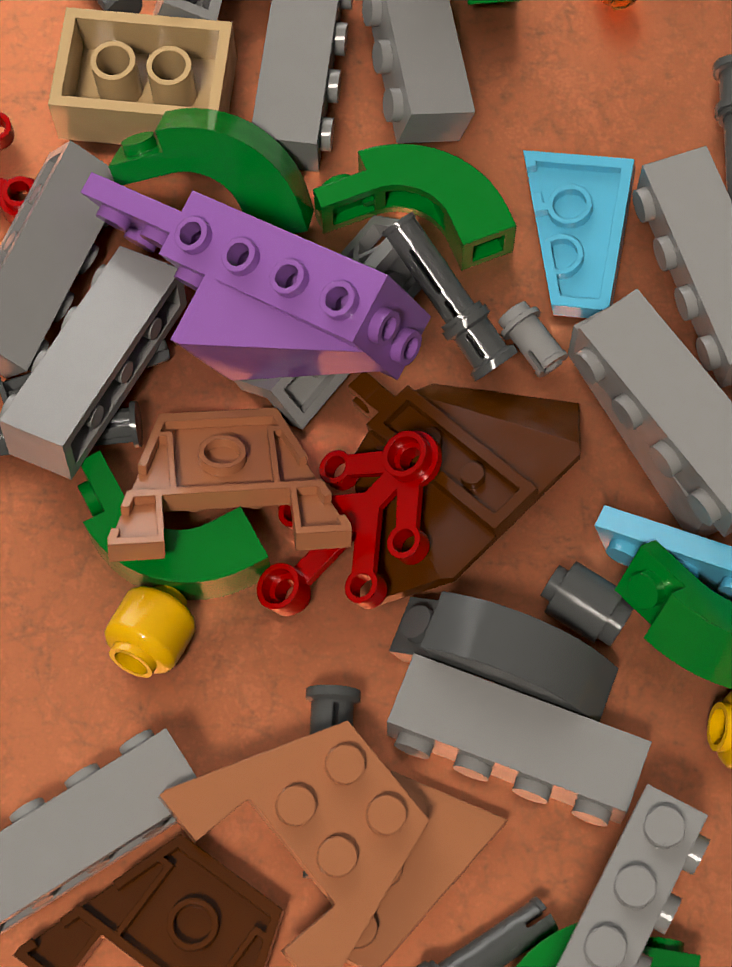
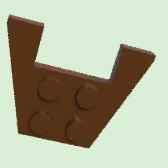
M180 834L114 880L112 886L85 905H79L60 918L58 924L35 940L32 938L20 946L13 955L27 967H83L101 941L107 939L143 967H267L284 911L188 838Z

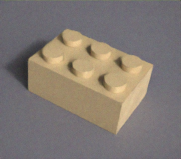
M66 7L48 101L58 138L121 145L124 139L141 132L151 131L157 137L155 129L165 111L183 108H204L229 113L237 63L233 23L228 21Z

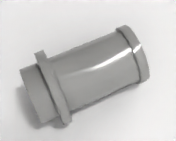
M523 301L510 308L501 316L498 321L503 328L500 335L504 340L511 339L533 367L535 374L541 378L562 364L561 361L567 359L568 354L559 346L538 317L541 311L536 306L530 308L527 302Z

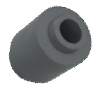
M577 561L570 570L559 565L541 593L543 598L550 601L545 610L547 615L590 642L595 643L599 639L610 647L629 619L634 608L615 591L616 585Z

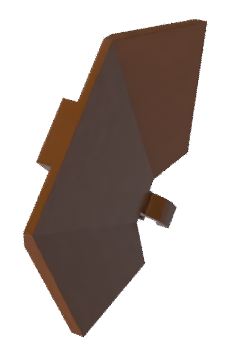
M367 372L361 373L348 385L349 392L356 396L352 400L354 407L371 419L366 424L368 433L355 454L383 451L389 439L402 431L425 432L438 442L442 451V463L438 474L430 483L423 487L420 530L427 535L430 548L427 556L420 563L406 565L388 551L387 539L390 532L396 527L397 496L383 510L377 574L386 581L387 594L380 605L455 582L580 460L579 403L431 384L417 390L407 385L395 397ZM419 456L415 457L411 461L409 468L415 465V463L419 459ZM359 477L355 484L356 493L366 492L379 477ZM414 536L409 537L404 542L402 552L411 549L415 541Z

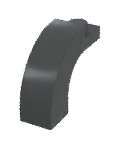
M442 591L439 600L410 597L389 649L390 653L403 662L410 663L415 653L600 722L619 669L591 646L542 620L490 601Z

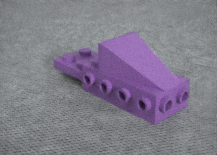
M91 172L80 192L99 206L96 216L114 228L126 232L124 238L151 253H154L157 247L160 248L159 255L178 268L174 278L196 290L170 340L232 381L363 372H381L398 380L404 367L415 359L420 350L421 335L431 316L389 275L196 191L191 192L182 211H179Z

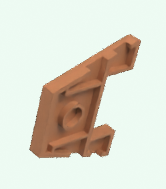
M277 407L162 413L157 417L138 463V475L132 490H127L122 501L121 516L116 528H111L107 537L109 562L165 559L164 512H200L207 509L239 507L258 509L265 506L289 505L296 551L351 547L352 527L346 515H339L333 506L332 493L323 479L317 480L307 465V454Z
M348 720L168 788L158 797L194 843L245 801H248L332 905L331 908L281 950L293 967L344 966L430 821Z

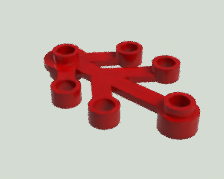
M399 432L389 439L383 451L347 454L342 450H334L329 452L320 463V477L331 487L339 491L348 490L353 487L359 477H379L366 492L332 495V504L339 515L345 514L351 523V543L354 541L352 572L345 582V594L350 601L363 609L378 607L384 601L387 594L386 581L377 574L382 516L384 508L396 496V527L390 532L387 539L389 553L406 565H415L420 563L429 552V539L420 530L423 487L430 483L438 474L442 463V451L438 442L425 432ZM419 456V459L415 463V465L409 468L411 461L415 457ZM345 463L343 473L334 478L336 469ZM280 505L278 510L279 520L293 531L290 506ZM414 536L415 541L411 549L402 552L404 542L409 537ZM346 548L310 550L294 567L285 563H277L268 567L260 576L257 584V597L260 603L280 616H292L302 612L311 600L310 586ZM372 580L370 591L365 596L360 597V590L364 583ZM291 587H293V590H292L291 594H290L289 597L285 600V596H286L287 591H288Z

